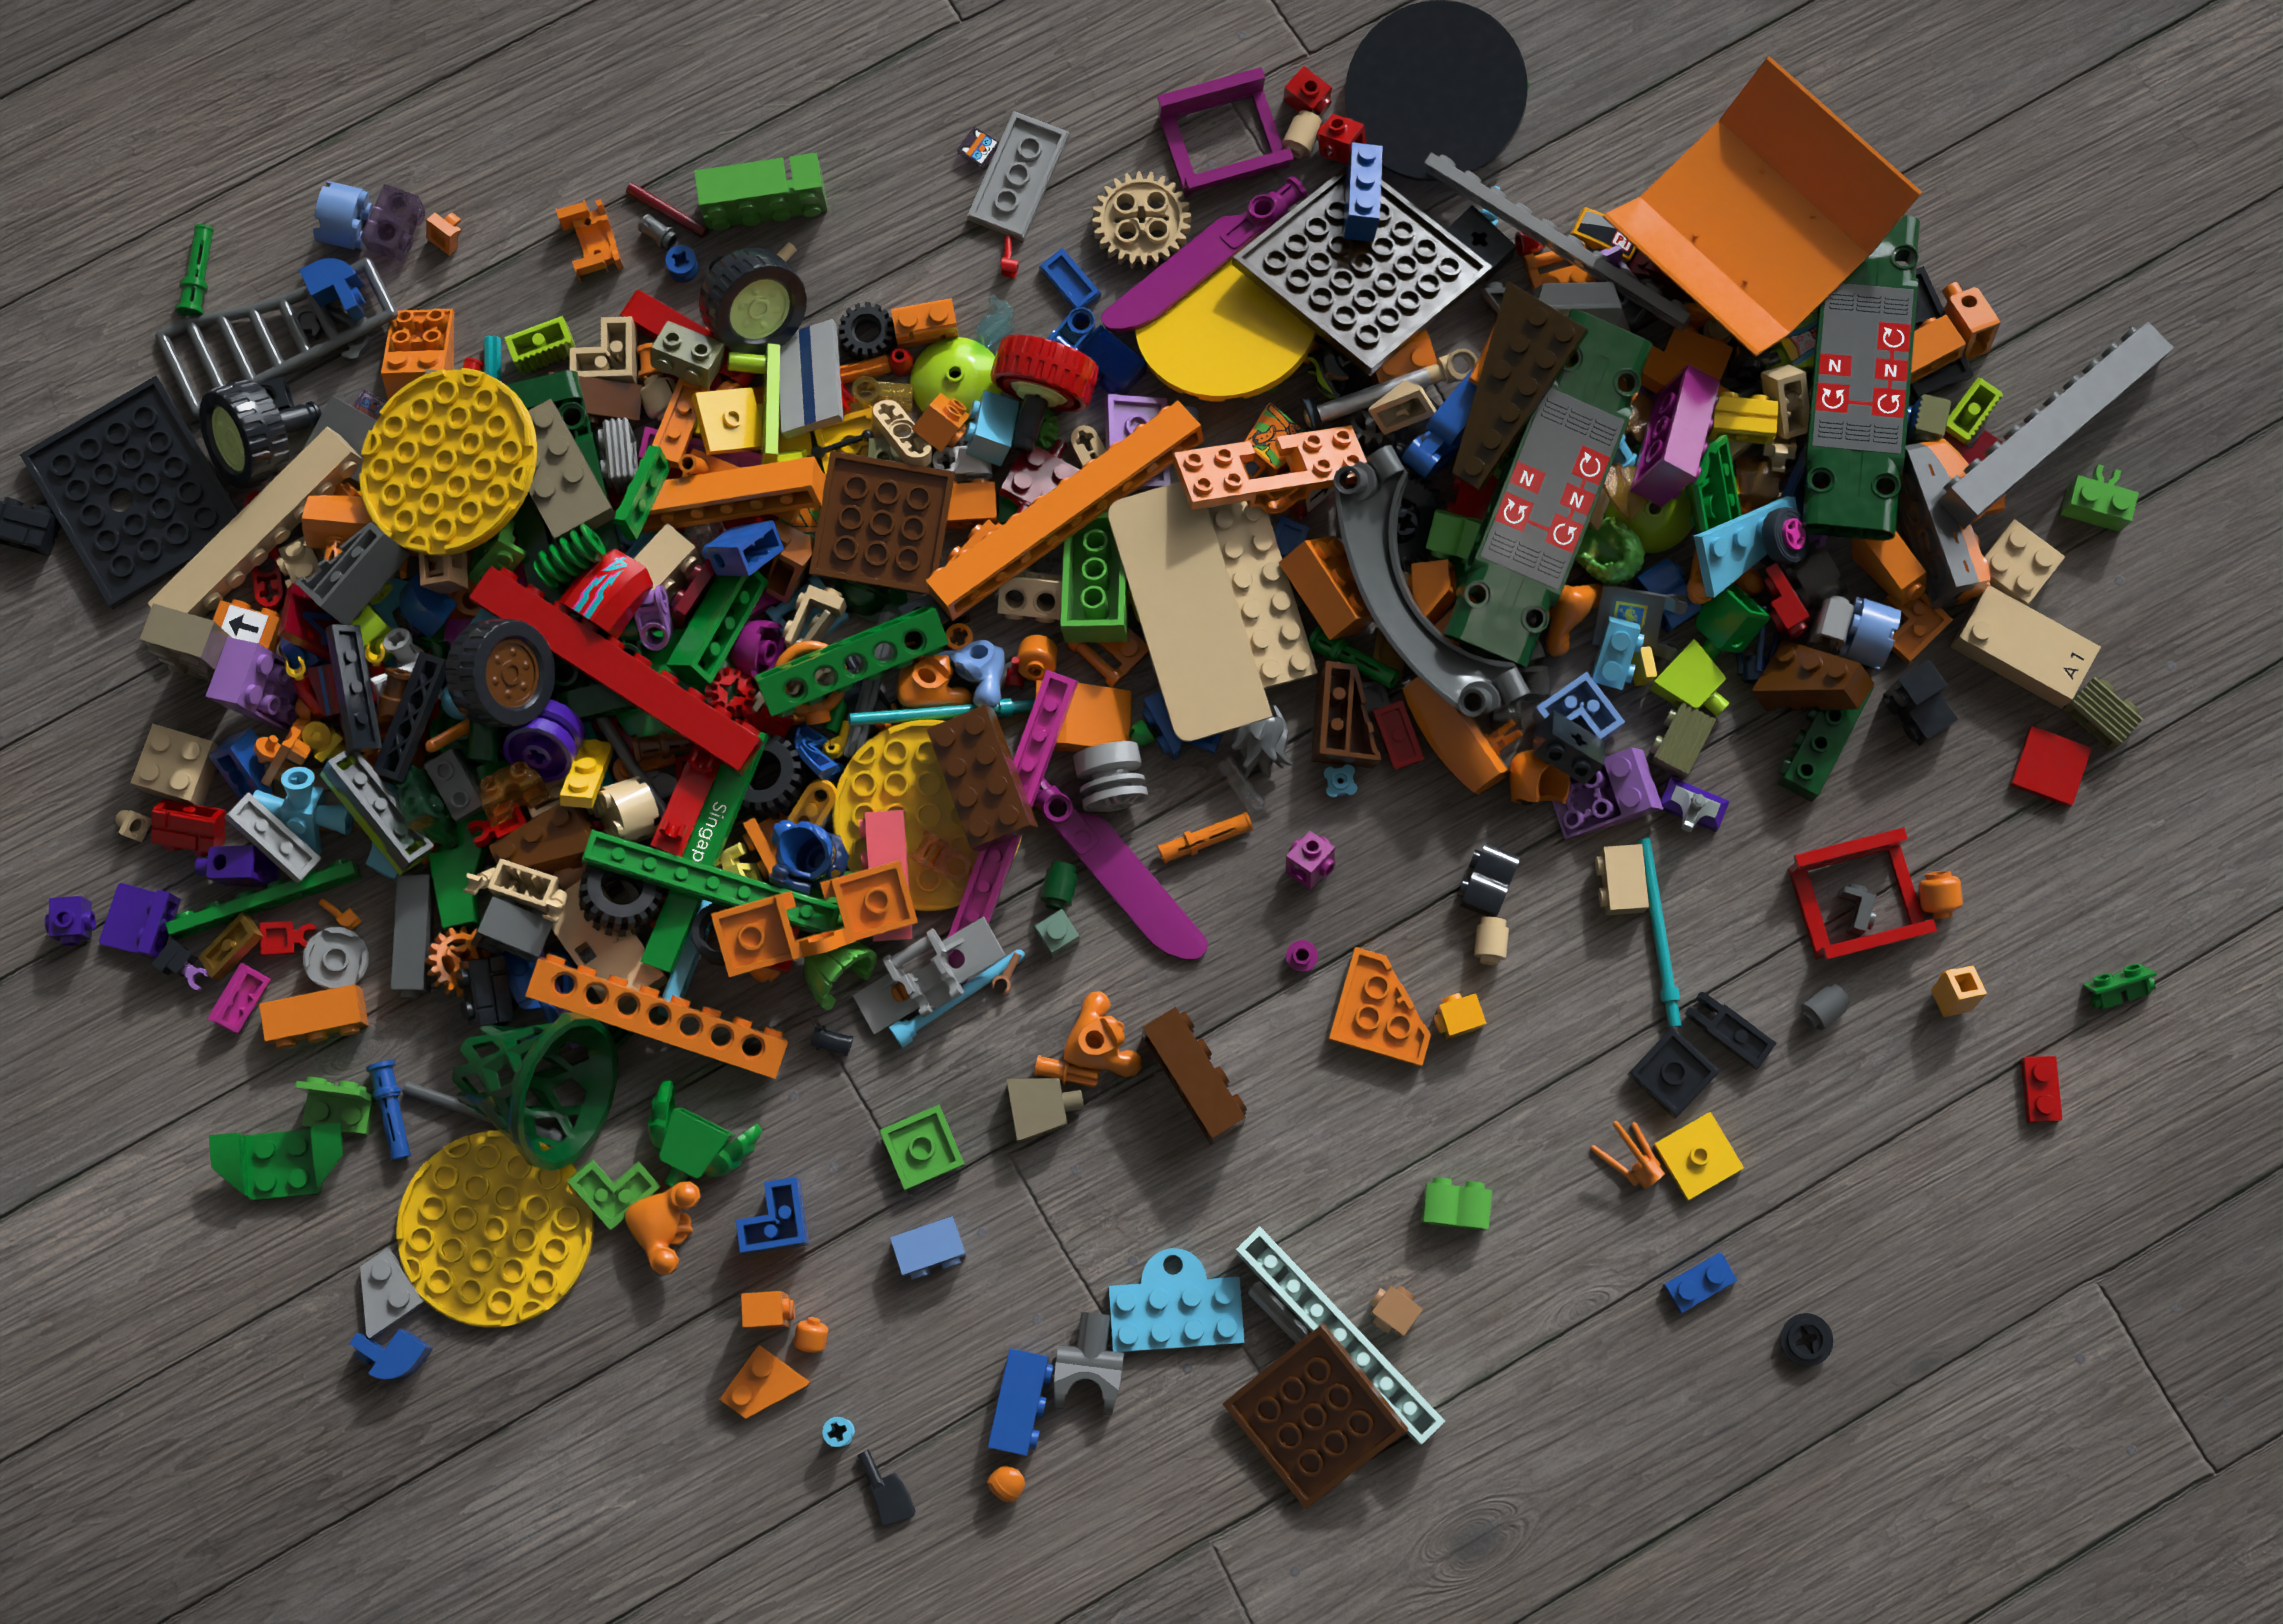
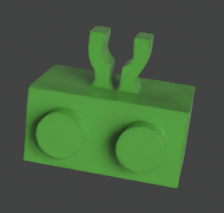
M2098 464L2094 468L2093 479L2077 475L2067 486L2060 515L2121 532L2132 522L2139 492L2114 485L2119 480L2121 470L2115 469L2111 473V479L2104 483L2102 475L2104 465Z

